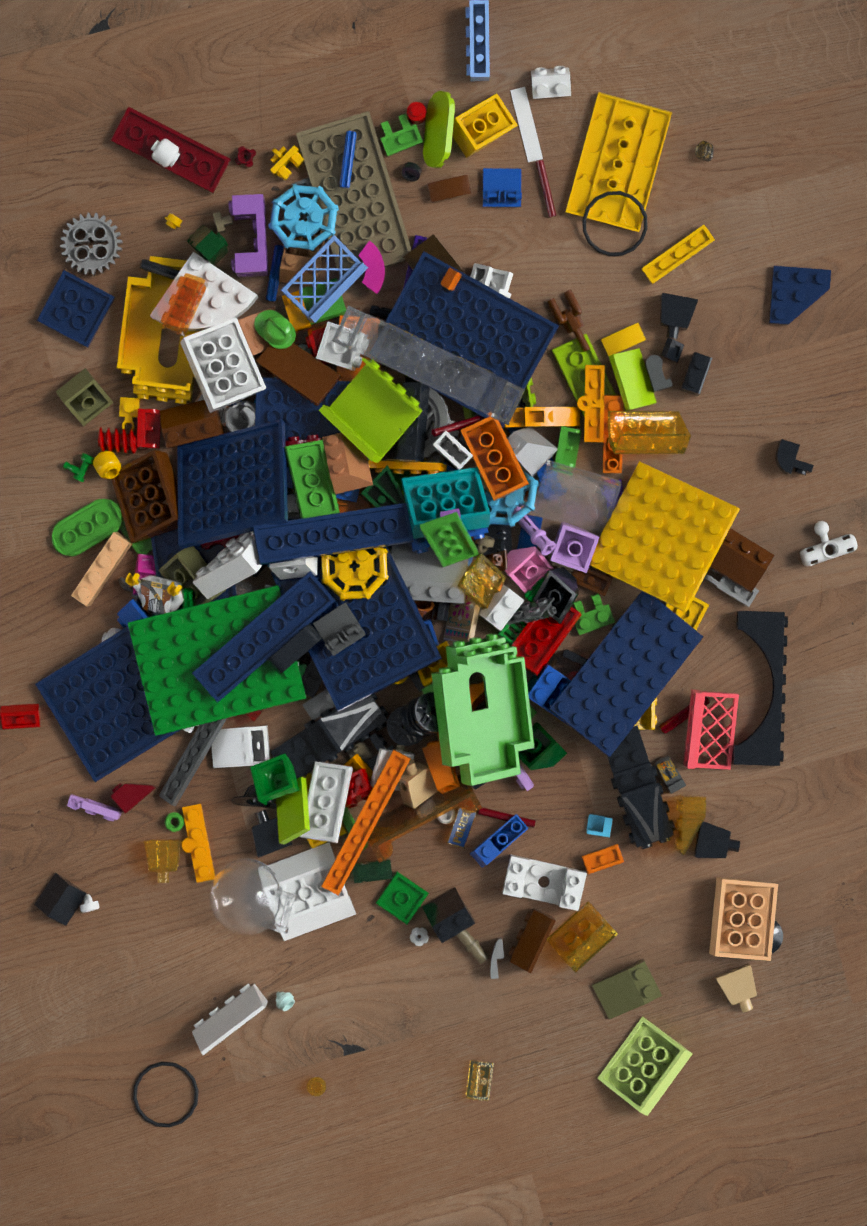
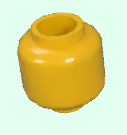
M103 451L94 458L93 466L101 478L113 479L119 474L121 463L114 452Z

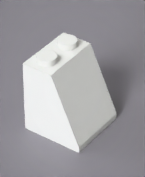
M492 578L489 582L490 588L484 589L479 616L501 631L524 602V599Z

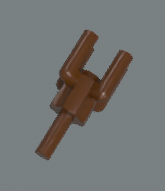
M570 289L564 292V296L570 305L569 308L561 312L554 298L547 301V305L557 324L563 325L567 334L574 333L583 352H586L590 347L580 329L585 326L580 317L582 309Z

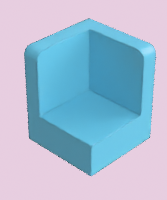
M589 814L586 833L610 838L613 818Z

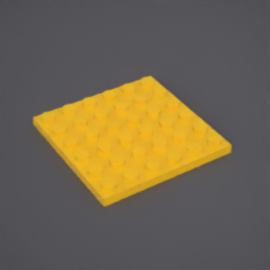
M639 461L600 535L590 566L687 612L740 509Z

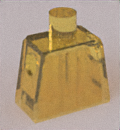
M145 840L144 846L149 872H158V883H169V872L178 870L182 840Z

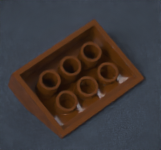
M153 450L121 467L119 474L111 480L130 542L136 543L177 529L178 485L168 454Z

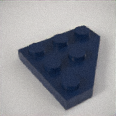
M773 266L769 324L789 325L830 289L831 270Z

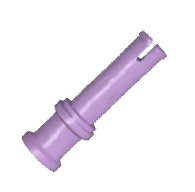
M516 507L512 514L517 513L521 507ZM527 515L518 521L520 526L531 537V542L540 548L542 555H548L555 549L556 543L550 541L546 536V532L539 529Z

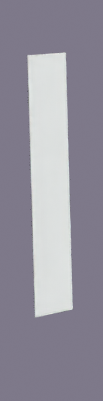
M522 87L510 90L527 160L532 162L543 159L526 89Z

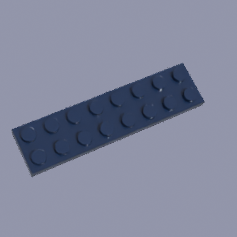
M407 503L290 520L288 523L280 525L263 524L253 526L259 565L411 543L414 541Z
M310 571L192 674L218 703L336 600Z

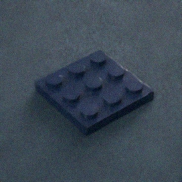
M63 270L37 321L89 348L115 297Z

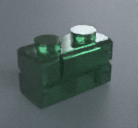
M391 858L355 863L353 867L354 883L393 879Z

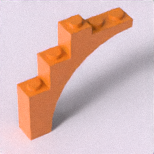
M484 682L469 685L472 711L485 700ZM440 740L438 742H429L422 750L437 790L444 794L460 787L456 766L442 765Z

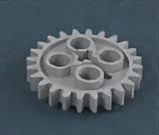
M87 213V218L80 214L79 221L73 218V225L67 223L70 228L69 231L63 230L66 237H60V239L65 244L60 245V247L66 250L62 252V255L68 256L65 260L66 263L72 261L70 266L72 269L78 266V273L84 269L85 275H88L89 270L92 271L93 275H96V270L103 274L104 267L110 270L108 264L116 265L113 259L120 258L117 251H122L123 249L118 247V244L123 243V241L117 238L121 236V233H115L118 227L116 225L110 227L112 220L110 219L105 222L106 217L104 215L99 219L98 213H95L93 218L90 213ZM99 229L105 230V235L102 238H96L95 236L96 231ZM79 231L86 232V237L83 240L76 238ZM90 240H93L94 243L108 241L106 245L94 244L93 248H90L88 245L74 246L75 244H89ZM105 248L107 251L106 255L102 258L98 257L97 251ZM86 250L88 253L87 257L79 259V251Z

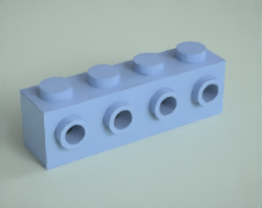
M469 0V7H465L466 18H469V26H466V38L470 37V45H466V57H470V64H466V76H470V81H489V0Z

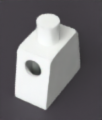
M447 431L433 444L435 449L457 470H460L473 457Z

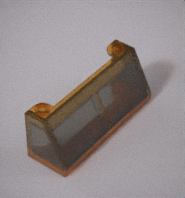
M461 774L457 775L460 787L444 794L438 791L415 809L402 804L380 816L368 839L379 863L392 855V841L460 806L463 812L468 814L482 808L472 786L461 783Z

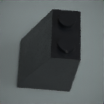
M455 887L422 906L441 943L446 942L475 924L473 916Z

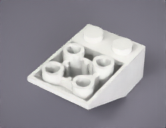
M268 725L221 729L211 745L213 768L254 766L269 760Z

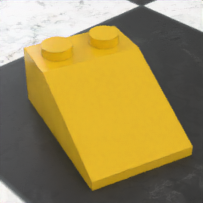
M496 93L454 118L452 136L465 157L468 158L518 125Z

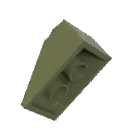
M644 959L592 985L609 1020L662 996Z

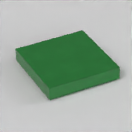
M397 871L376 904L408 925L429 893Z

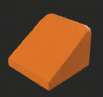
M449 268L441 281V285L450 291H454L462 274Z

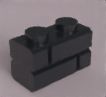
M697 352L692 354L680 390L696 396L700 395L712 361L711 357Z

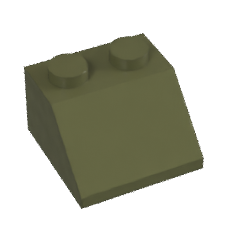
M86 368L56 391L62 402L83 426L114 403Z

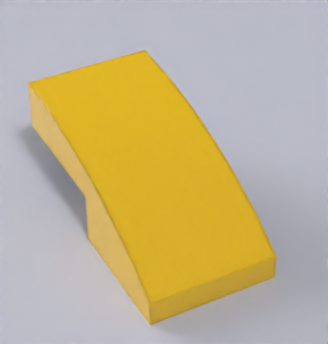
M639 323L601 339L608 356L617 354L646 340Z

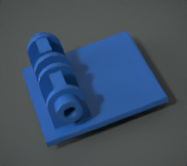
M483 168V207H521V169Z

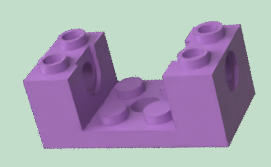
M263 194L232 195V201H229V213L235 217V220L253 219V231L257 233V238H254L255 252L235 253V258L231 259L233 273L236 272L238 277L268 276L265 198Z

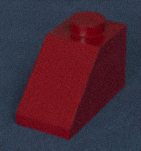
M120 783L112 790L114 793L111 795V798L126 814L156 787L149 784L125 783L122 785Z

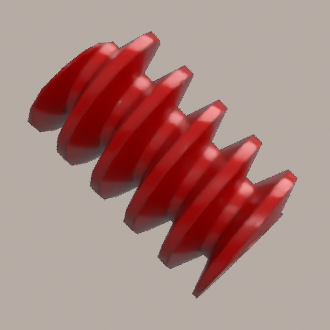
M100 427L98 447L100 446L102 452L107 447L110 452H113L114 448H116L117 453H120L122 448L124 453H128L131 448L132 453L135 454L138 449L137 434L134 435L132 429H130L128 435L125 429L119 434L117 428H115L113 433H111L110 428H107L106 432L103 433L102 427Z

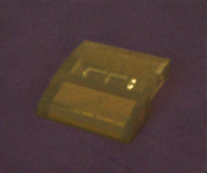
M481 553L470 564L462 576L458 587L483 610L488 608L494 593L500 592L506 576Z

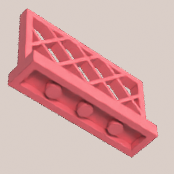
M691 689L683 765L688 769L711 768L731 770L739 699L738 693L706 692ZM705 696L713 697L716 703L707 708L704 705ZM726 698H733V705L726 710L721 702ZM720 705L725 712L716 719L711 711ZM709 713L714 721L705 727L702 724V720ZM728 715L731 718V724L724 729L719 721ZM718 724L723 731L716 737H713L709 730ZM707 732L712 740L703 746L700 738ZM726 734L729 737V742L722 748L717 740ZM715 742L720 750L711 756L706 749ZM705 751L710 759L705 763H698L699 755ZM724 752L727 756L726 764H718L715 759Z

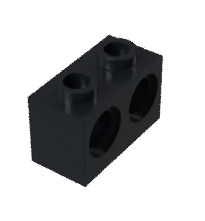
M311 659L302 677L305 694L314 698L323 680L313 659Z

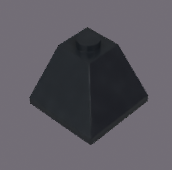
M564 567L550 570L533 601L536 602L541 598H555L551 605L556 608V614L552 618L561 624L579 594L577 579Z

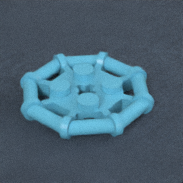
M293 184L290 189L272 200L271 220L268 226L281 240L285 248H301L313 251L315 250L314 248L336 233L334 230L339 207L324 192L323 187ZM299 193L314 194L312 199L307 197L300 198ZM293 195H296V200L288 206L283 204ZM319 197L328 208L321 209L317 204ZM280 209L285 211L283 221H278ZM301 214L308 215L306 222L304 220L299 221ZM329 214L328 225L324 226V215ZM286 226L291 232L289 237L286 236L281 227ZM320 230L324 231L312 240L311 237ZM304 236V238H307L308 241H298L294 239L295 237Z
M523 470L529 483L528 485L497 501H493L490 493L486 491L487 503L492 508L489 525H510V527H513L516 522L530 511H534L536 492L539 486L538 480H535L534 477H531ZM529 490L527 502H525V491ZM523 506L517 513L512 514L516 507ZM497 513L508 515L507 517H496Z

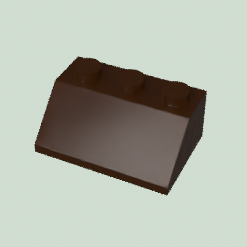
M205 400L160 411L161 428L166 448L225 434L219 410L210 413Z
M730 528L710 568L752 593L775 555Z
M533 908L532 912H527L524 919L527 923L524 929L520 928L516 936L518 942L516 946L512 945L508 953L509 961L529 973H532L556 922L554 917Z

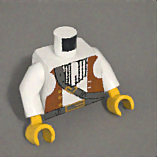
M129 573L125 579V582L133 586L137 591L142 608L153 612V616L176 611L184 601L181 592V582L152 575L140 580L138 573H135L134 576Z

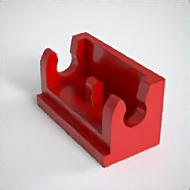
M138 409V448L160 449L161 410Z

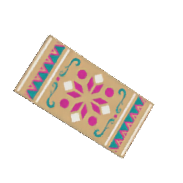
M468 567L465 604H450L443 640L450 642L464 641L465 643L474 637L488 570Z

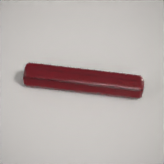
M705 696L704 705L707 706L710 703L708 697ZM690 705L659 726L661 731L667 734L687 720Z

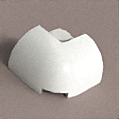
M474 263L470 277L508 298L511 297L508 290L513 273Z

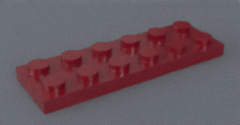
M129 106L111 139L113 143L213 194L231 161L230 158ZM163 139H168L179 147L178 153L180 156L172 167L170 165L163 167L152 159L153 151L151 148L157 140L161 142Z

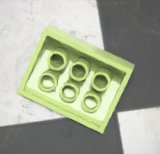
M642 1016L597 1079L640 1113L648 1116L693 1053Z

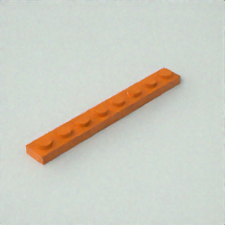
M393 749L321 887L339 896L411 759L410 757Z

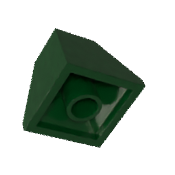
M538 722L532 726L534 748L518 751L519 759L530 770L554 767L568 754Z

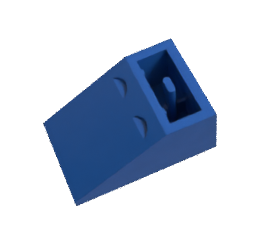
M546 664L539 675H533L527 684L529 699L560 719L549 708L571 680Z

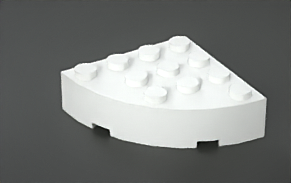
M193 252L150 316L154 320L172 328L202 331L215 325L223 324L233 318H238L249 310L259 297Z
M253 531L240 534L237 539H230L226 543L227 547L220 551L206 567L204 566L196 572L197 577L193 583L206 599L257 573L262 565H259Z

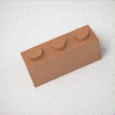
M343 433L322 437L335 494L373 485L368 458Z

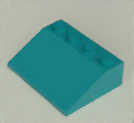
M478 467L402 478L405 503H407L413 539L425 537L421 531L420 524L440 518V512L458 508L461 520L467 530L489 527L490 510Z

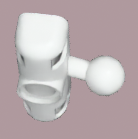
M819 521L815 524L814 531L820 536L822 543L801 550L800 557L803 565L809 567L854 552L858 545L856 538L852 534L829 540L827 535L829 525L825 521ZM846 536H849V537H850L849 539H846V540H843V539H842L843 537H846ZM827 545L832 546V555L826 554L825 547ZM810 548H813V549H814L813 551H810V552H807V551H806L807 549H810ZM854 548L852 551L847 552V549ZM818 560V562L811 564V561Z

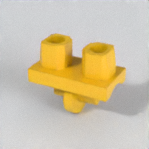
M295 145L284 156L283 154L287 151L284 146L279 151L275 148L271 150L275 154L270 159L271 162L275 163L280 159L270 169L271 173L275 177L278 175L283 180H287L292 174L285 167L290 161L297 168L304 162L299 149Z

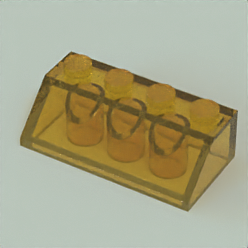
M679 411L608 412V441L614 454H685L691 435Z

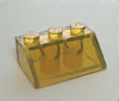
M588 901L549 936L547 941L576 973L615 938L618 933Z

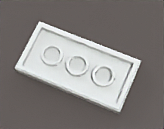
M322 762L314 763L308 792L310 831L299 837L338 843L353 770L352 767Z

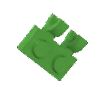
M406 113L398 117L403 128L400 131L393 133L388 121L381 123L385 137L380 139L387 157L423 143L417 125L410 126Z
M598 593L591 596L595 606L593 610L585 612L580 600L573 603L575 609L581 613V617L575 623L579 635L615 622L609 604L603 606Z

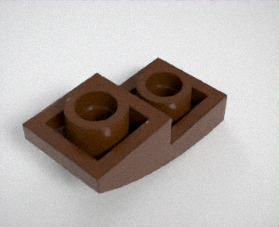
M468 175L427 183L431 202L471 194Z

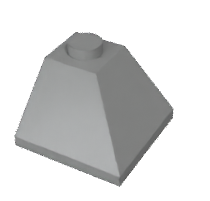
M531 427L517 430L507 438L522 470L531 477L558 450V448Z

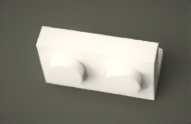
M556 66L554 69L539 67L531 70L533 99L571 96L569 68Z

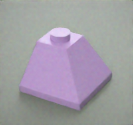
M562 521L555 539L556 547L552 551L550 561L587 573L600 537Z

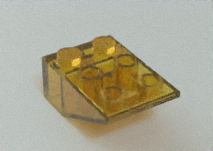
M680 795V799L676 800V811L680 812L679 818H676V830L679 831V838L675 840V849L679 850L681 855H685L706 817V797L703 795Z

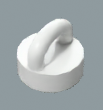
M89 894L84 896V904L80 905L82 913L100 908L98 901L93 902Z

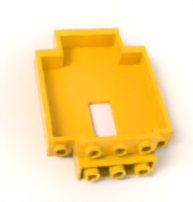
M150 256L149 260L177 270H181L187 260ZM148 272L147 279L128 276L117 369L121 370L123 374L132 375L133 371L135 372V376L132 379V384L134 385L133 394L137 395L139 399L149 400L150 396L156 397V401L168 402V399H174L175 403L187 404V401L192 402L195 376L180 342L184 337L200 331L172 328L151 318V313L174 281L173 279ZM162 329L181 331L177 362L169 368L163 367L159 363Z

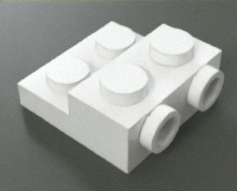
M327 322L316 359L355 371L356 368L361 366L362 357H360L362 349L365 350L368 345L367 335Z

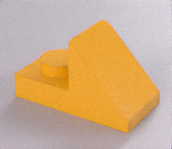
M299 291L290 294L292 296H299ZM283 295L282 299L286 312L295 331L311 327L310 321L286 295Z

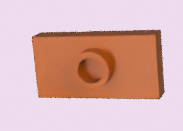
M618 844L582 856L587 874L624 862Z

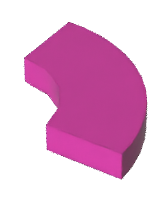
M369 241L358 255L368 267L362 284L375 294H378L384 282L385 266L380 251Z

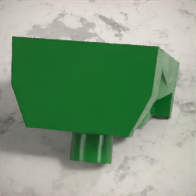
M286 754L250 767L258 801L264 805H267L269 800L284 796L287 793L291 794L299 791L294 767Z

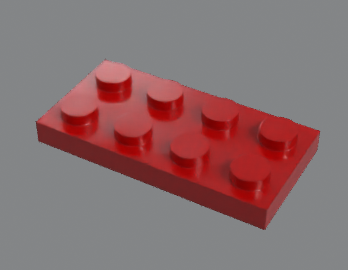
M571 607L561 624L552 617L529 622L512 644V646L517 647L516 656L524 657L525 669L536 676L539 675L581 617L579 611Z

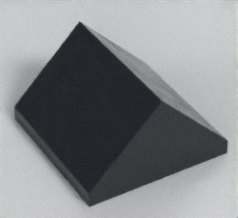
M55 873L34 905L47 917L66 926L84 900V896L88 893L58 873Z

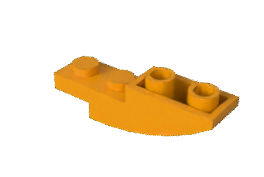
M578 407L514 408L504 428L580 426V410Z

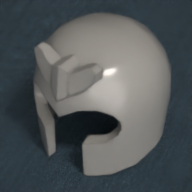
M243 400L226 410L225 422L231 432L255 426L256 403L250 400Z

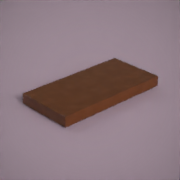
M295 343L285 349H277L269 345L256 361L258 366L317 407L341 378V375Z

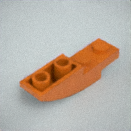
M604 395L603 473H622L623 400L621 395Z

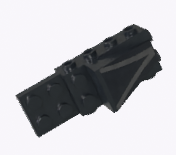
M374 693L341 711L327 709L320 714L322 718L316 722L312 719L306 723L304 730L272 750L271 754L273 757L286 754L294 767L296 779L312 771L315 762L324 763L328 761V763H331L338 758L337 754L343 750L346 753L355 747L353 743L357 740L362 742L369 738V732L376 729L378 732L387 726L385 722L388 720L386 716L389 714L383 705L378 706L376 702L378 697Z
M636 725L610 757L607 756L613 775L611 783L613 789L618 790L619 796L616 798L619 807L624 808L625 815L622 816L625 825H629L631 833H628L631 844H635L637 848L646 849L652 847L653 842L659 841L664 843L670 841V837L674 836L673 831L676 828L673 820L668 818L667 813L670 810L667 801L663 802L661 794H664L661 783H658L655 779V776L658 775L656 767L649 762L638 725Z

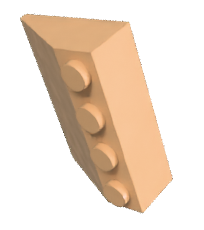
M716 877L709 954L718 957L771 961L778 884Z

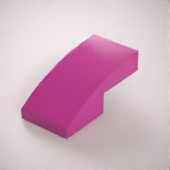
M138 554L135 573L140 575V580L149 575H156L154 556ZM133 587V595H138Z

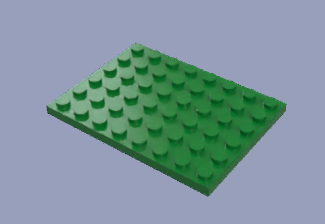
M279 585L128 622L155 736L306 699L297 661L280 675L268 661L264 662L218 703L192 674L281 597Z

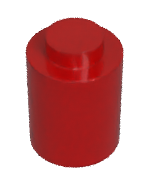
M413 102L407 108V118L412 124L419 125L426 119V108L420 102Z

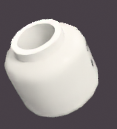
M163 139L161 142L157 140L151 148L153 151L152 159L163 167H168L169 165L172 167L180 156L178 153L179 147L168 139Z

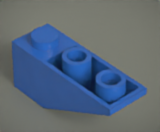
M515 814L469 854L483 868L529 828Z

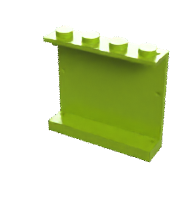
M363 358L362 361L366 365L330 407L323 405L319 411L366 457L373 462L379 463L423 410L418 406L420 403L411 396L409 398L405 394L407 390L404 387L392 382L394 378L386 371L383 373L379 369L380 365L375 360Z

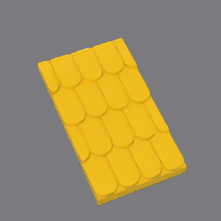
M598 92L566 212L583 217L586 207L595 197L609 191H622L633 195L642 204L644 210H646L672 112ZM608 195L599 199L590 208L587 218L636 232H640L643 215L639 206L630 198L621 195Z

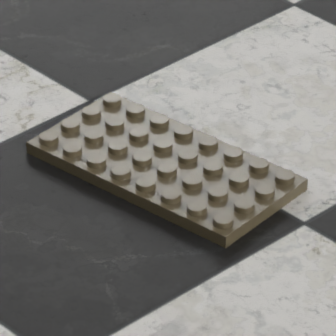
M369 111L296 133L312 187H323L324 192L339 207L334 230L336 233L334 235L360 262L363 261L358 255L369 241L380 251L385 267L405 261L403 257L412 250ZM354 131L357 136L350 187L342 188L340 187V177L346 132ZM319 197L317 204L321 209L328 208ZM329 214L324 215V226L328 225ZM333 242L330 245L332 254L339 255V246ZM334 257L336 267L339 268V257ZM342 257V268H350L355 263L350 257Z

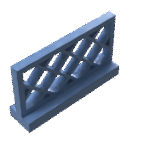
M333 235L285 284L281 291L311 323H315L368 267L363 262H360ZM333 242L339 246V255H329V246ZM318 257H326V268H316V259ZM329 257H339V268H329ZM342 257H350L355 263L350 268H342ZM305 270H312L313 282H302V274ZM316 270H326V282H316ZM329 270H339V279L336 282H329ZM292 284H299V296H292L287 289ZM302 284H313V296H303ZM316 284H326V293L323 296H316ZM303 298H313V306L308 311L303 307Z

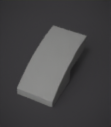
M502 937L497 939L493 948L490 963L491 979L499 978L497 959L504 958Z

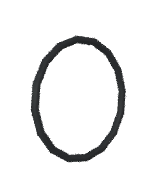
M609 191L595 197L586 207L582 218L583 233L588 244L597 252L607 256H623L634 251L644 240L648 229L647 214L642 204L633 195L622 191ZM608 195H621L630 198L639 206L643 215L644 229L640 239L633 247L623 252L610 253L599 249L591 241L586 230V218L590 208L599 199Z
M159 1062L150 1065L140 1073L134 1084L133 1100L136 1110L145 1121L157 1127L170 1128L182 1124L193 1114L198 1104L199 1090L195 1078L186 1068L173 1062ZM162 1065L174 1066L184 1071L191 1079L195 1090L194 1103L189 1113L181 1120L170 1124L157 1123L148 1118L140 1109L137 1100V1089L142 1077L151 1069Z

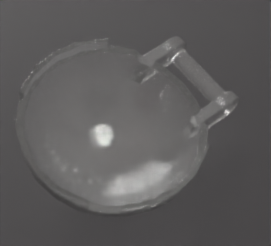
M247 858L235 860L218 872L211 885L210 904L217 920L226 929L234 933L250 935L259 934L266 929H271L287 934L293 902L297 899V895L280 890L279 883L274 876L276 873L266 864ZM280 898L286 899L280 924H277L273 921L279 911Z

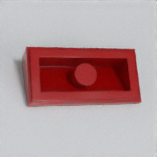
M39 704L1 706L0 719L2 729L40 727Z

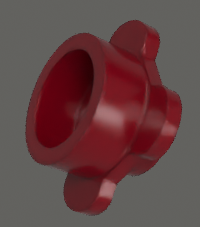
M244 146L239 147L238 157L235 158L236 164H243L248 168L252 167L256 151L254 149L249 150Z

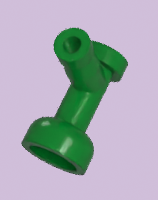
M86 453L81 455L83 462L80 468L67 461L63 465L64 469L74 473V479L84 482L85 473L89 465H93L94 457Z

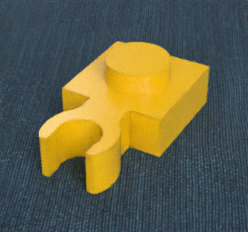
M120 397L119 417H125L122 429H125V425L130 423L132 430H135L133 418H138V409H140L139 398Z

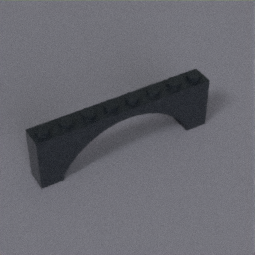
M737 611L736 630H741L748 635L763 652L771 671L773 690L769 709L761 724L748 738L738 745H733L732 764L780 766V762H783L784 751L780 750L781 743H784V731H781V724L785 722V712H782V704H785L786 696L785 693H782V686L786 685V674H783V666L787 664V655H784V647H787V635H784V628L788 627V616H785V612Z

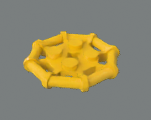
M383 547L373 548L377 552L373 555L369 554L366 550L339 553L337 557L331 555L321 556L322 584H326L342 601H345V599H370L381 584L389 578L387 575V549ZM379 558L380 573L375 571L374 560ZM329 560L335 562V573L330 575ZM353 561L360 564V567L356 568L355 572L350 568ZM373 575L377 576V579L367 588L366 583ZM339 578L345 583L344 589H341L333 580ZM350 586H361L363 591L348 592Z

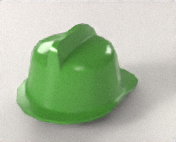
M266 310L259 313L255 318V330L274 348L285 349L295 341L296 332L293 325L279 312Z

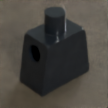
M667 293L661 294L660 326L668 327L666 338L677 340L679 329H688L698 299Z
M266 809L255 813L259 824L252 827V833L258 858L293 844L292 841L286 844L279 843L277 817L269 819Z
M700 820L694 857L726 858L728 850L739 852L740 841L730 839L731 831Z

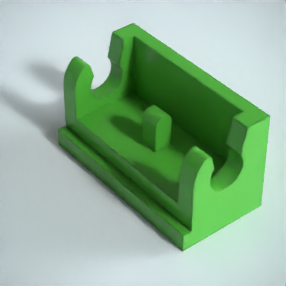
M561 426L554 465L575 469L582 431Z

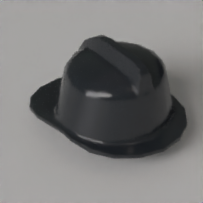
M254 784L247 788L244 796H237L231 799L232 803L241 806L275 809L277 807L273 799L267 801V805L259 802Z

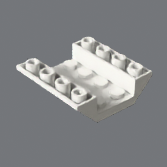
M330 842L257 869L276 925L284 941L356 915L345 885L339 896L321 887L336 859Z

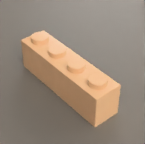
M113 532L71 596L85 606H91L133 543L119 532Z

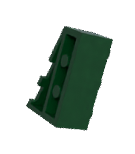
M204 225L198 228L186 240L206 261L214 266L229 252L226 239L219 232L215 234Z
M388 465L373 480V485L367 486L359 494L372 508L405 503V498Z

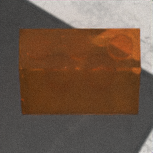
M185 273L184 277L180 276L176 287H179L176 295L172 294L168 303L171 305L169 311L164 312L160 321L163 323L162 327L185 337L208 286L205 279Z

